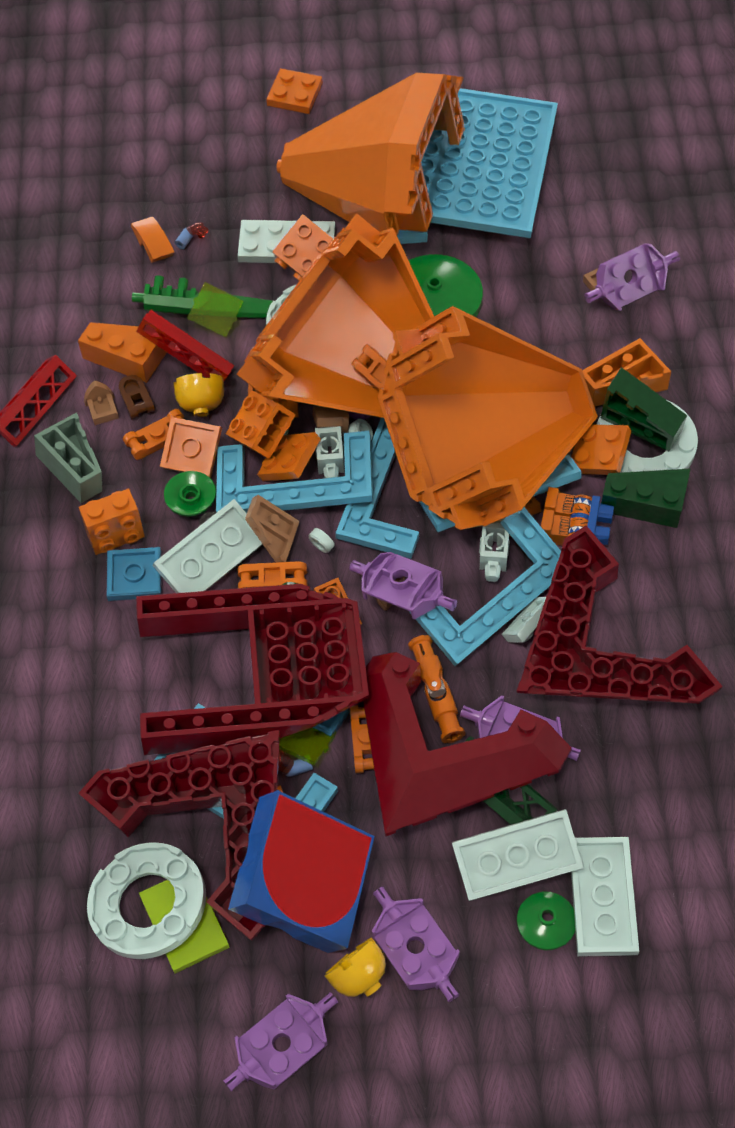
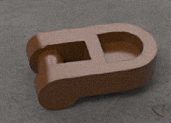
M129 375L120 380L118 385L120 395L131 419L138 417V414L147 411V413L155 411L153 402L140 377ZM142 399L143 402L134 405L133 401Z

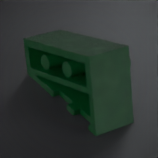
M621 367L607 388L600 418L613 425H628L632 434L670 451L683 430L687 415Z
M691 468L608 473L601 504L614 506L613 515L678 528Z

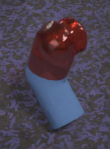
M196 222L184 228L175 240V245L180 249H184L195 234L199 238H203L208 233V228L202 222Z
M279 750L278 771L285 776L291 777L313 770L309 756L293 760L284 751Z

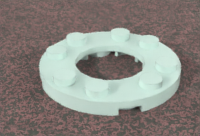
M670 402L687 415L683 430L671 450L665 451L662 455L653 458H642L626 450L621 472L688 469L694 460L698 444L697 431L688 414L679 406ZM599 417V419H598L596 425H613V424H611V423H609V422H607V421H605V420H603V419H601V418Z
M143 843L119 852L104 870L100 869L90 887L87 913L94 933L109 950L127 958H154L174 950L193 933L204 912L206 888L198 867L182 850L164 843ZM147 875L162 876L169 880L174 887L176 898L171 912L165 915L160 923L147 928L135 927L125 922L121 916L119 904L122 893L128 885L139 877Z

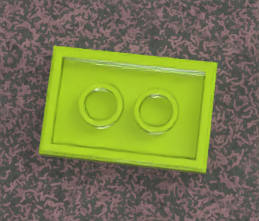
M169 880L139 893L153 925L160 923L163 917L173 909L176 897L174 887ZM207 902L205 903L201 920L193 933L177 948L166 953L174 974L230 948L219 922Z

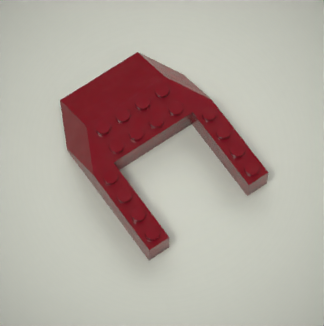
M303 584L136 596L140 637L249 629L255 704L140 713L141 742L144 756L179 753L210 745L218 746L226 744L227 741L249 736L251 738L258 737L275 730H279L280 738L315 727L369 698L357 601L348 598H338L335 594L326 591L324 594L312 591L310 586Z

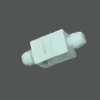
M341 426L315 428L316 434L321 438L315 449L318 474L324 473V478L339 477V472L344 473V446ZM328 446H331L332 454H328Z
M503 519L482 528L479 570L485 569L487 581L496 582L500 578V572H506L510 541L509 533L500 524ZM493 541L497 542L498 548H496V551H492V547H490L493 546Z

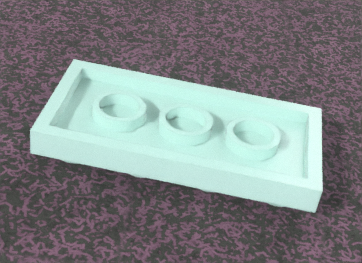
M241 220L238 262L276 263L274 261L276 257L272 251L296 221ZM312 221L334 239L335 221Z
M233 499L156 560L152 566L176 593L206 591L263 544L246 522L245 517L247 513Z
M566 809L452 842L469 901L584 868Z
M629 837L575 838L584 867L571 871L577 956L638 955L639 943Z

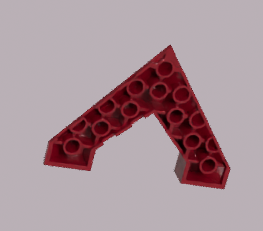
M587 525L564 539L517 693L700 704L721 690L723 686L688 645H685L665 659L653 657V660L636 657V654L617 651L607 653L596 651V648L587 647L595 593L617 579L619 563Z
M397 652L373 656L366 666L369 698L363 700L385 837L396 833V830L408 825L416 826L437 818V815L446 812L449 814L494 797V794L506 789L511 791L530 784L533 779L546 774L548 777L557 774L572 751L571 746L546 720L522 709L517 714L508 731L428 751L411 701V696L421 683L420 663Z
M279 730L271 731L266 735L251 738L249 736L227 741L223 745H210L170 754L162 759L153 761L148 759L127 764V767L100 770L78 793L127 837L134 832L147 815L222 807L224 815L223 834L224 849L226 851V879L206 902L215 912L251 941L265 926L230 911L228 908L239 869L247 853L248 836L259 797L277 790Z

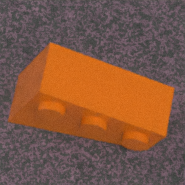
M90 322L78 339L83 359L127 376L136 375L145 383L148 382L167 352L137 333L136 330L139 326Z
M641 338L582 370L594 406L604 404L607 388L621 367L655 392L668 390L671 370Z

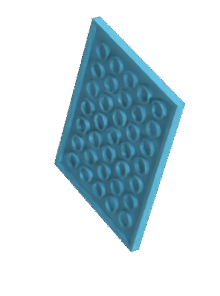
M460 88L458 97L465 130L459 145H450L447 131L433 130L421 161L433 211L430 223L531 238L558 103Z

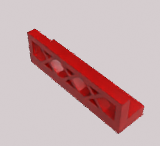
M152 310L146 313L136 330L137 333L197 373H202V376L205 378H210L211 373L222 376L225 381L234 367L232 363Z
M57 355L46 359L0 412V434L13 447H16L77 376ZM57 368L67 376L63 383H54V371ZM40 387H49L50 398L48 400H39ZM26 404H34L35 416L33 418H24L23 407ZM10 422H19L20 433L16 438L5 429Z

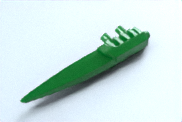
M160 275L155 276L153 287L150 284H145L144 293H132V302L144 303L145 311L152 310L154 312L192 316L267 317L268 309L273 302L265 299L212 293L211 291H201L198 293L196 288H191V291L187 290L188 279L179 278L178 289H172L170 285H167V288H163L164 277Z

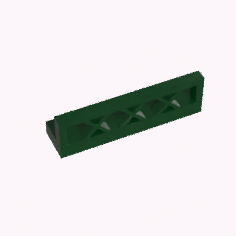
M470 736L466 741L474 740V738ZM529 784L520 787L522 789L523 801H513L509 797L508 789L495 793L494 797L484 800L487 805L511 825L533 819L530 811V804L539 803L546 809L545 815L558 810Z

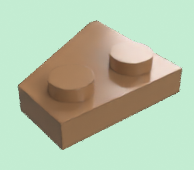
M256 495L251 500L245 520L276 563L286 562L299 521L260 495Z

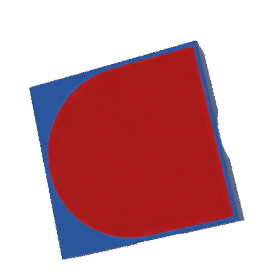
M279 790L259 797L248 836L247 853L239 869L228 910L260 924L279 928L293 938L327 953L347 949L375 836Z

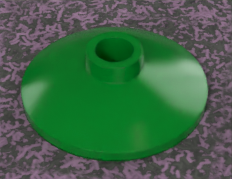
M186 471L175 475L169 480L164 489L166 505L171 511L181 516H195L205 512L212 506L216 497V488L211 478L197 471Z
M553 892L535 893L526 898L518 910V930L523 939L535 948L541 950L561 948L572 939L575 933L574 908L568 900ZM544 913H550L553 916V919L551 921H545L542 918V915Z

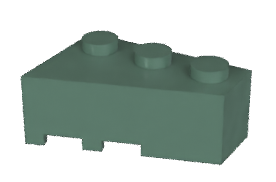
M77 412L34 435L36 456L80 503L102 492V471L92 448L89 446Z

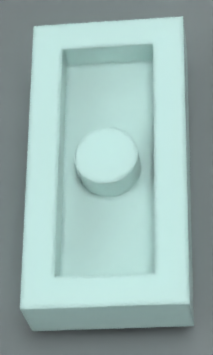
M536 597L502 633L507 642L523 643L533 636V631L537 627L546 597Z

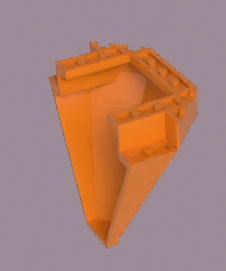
M415 73L296 139L285 143L284 152L281 159L277 161L276 167L277 172L280 173L282 183L348 222L357 213L379 232L390 228L394 229L396 235H398L399 230L427 232L433 211L421 161L433 130L447 131L450 145H459L465 130L458 97L463 77Z
M356 213L348 225L334 237L328 248L317 256L256 339V345L250 350L244 365L237 375L264 396L384 418L378 401L380 389L353 367L351 363L355 358L360 357L363 353L362 348L366 343L387 360L388 355L393 353L395 340L393 339L394 331L417 329L419 325L434 317L394 229L390 228L379 232ZM372 359L369 360V362L366 364V365L368 366V368L370 367V365L373 363L374 360H372Z
M454 306L419 325L417 329L394 331L393 339L395 340L393 353L388 355L384 371L387 377L384 388H380L378 401L410 497L417 502L422 501L428 505L429 510L441 518H447L455 523V527L459 530L477 526L485 527L521 511L598 417L581 368Z

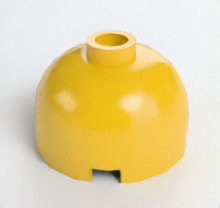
M202 373L189 374L178 377L176 382H173L177 403L187 412L194 413L196 417L209 415V411L216 409L221 404L224 396V378L217 374L210 373V378H202Z
M372 937L355 947L356 950L350 954H346L324 975L339 993L349 997L365 993L368 997L381 987L379 979L385 973L386 963L382 951Z

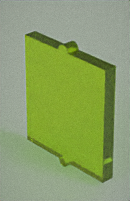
M204 282L198 297L193 299L195 303L187 319L226 337L233 322L237 321L236 315L243 300Z
M312 727L280 738L279 750L315 766L323 753L328 752L329 745L337 732L335 731L330 737Z

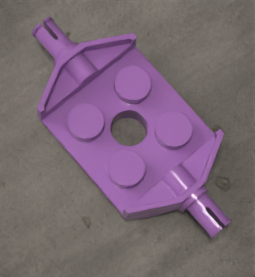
M644 243L599 265L596 273V289L585 293L584 296L587 297L585 299L588 303H591L598 298H602L611 308L621 311L622 306L656 290H665L667 267L680 260V257H677L679 254L677 251H674L667 256H663L652 244ZM630 270L632 272V279L626 283L624 275L626 271Z
M392 552L380 553L371 563L368 562L367 565L353 560V563L350 564V571L363 575L362 593L365 600H367L368 594L411 612L412 619L424 615L436 606L444 607L450 611H454V608L457 606V600L443 595L442 572ZM408 577L403 582H395L396 578Z
M501 695L485 707L483 711H477L464 705L460 717L474 721L475 726L478 727V738L508 731L522 708L504 702V696ZM522 709L546 720L562 737L560 717H557L556 721ZM571 747L572 751L568 758L577 761L581 750Z
M380 887L379 891L377 889L373 895L383 908L379 919L372 929V936L409 990L440 988L448 1002L453 1001V998L456 999L459 993L450 983L449 976L456 965L460 951L454 949L424 907L422 898L394 901L390 898L384 887ZM418 940L424 945V949L418 954H413L407 949L408 943Z
M329 992L317 1004H312L287 994L284 1002L240 1038L236 1036L235 1043L239 1066L235 1072L223 1080L228 1089L232 1091L245 1079L247 1082L252 1080L263 1087L276 1089L328 1044L323 1018H325L324 1013L338 1003L335 996L333 997V994ZM287 1037L291 1041L290 1047L283 1052L275 1050L273 1044L277 1038Z

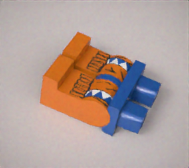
M548 487L541 527L556 545L562 546L566 537L587 525L603 545H608L610 528L597 526V522L611 524L614 506L600 504V496H592V498L587 495L575 496L559 493L558 488Z

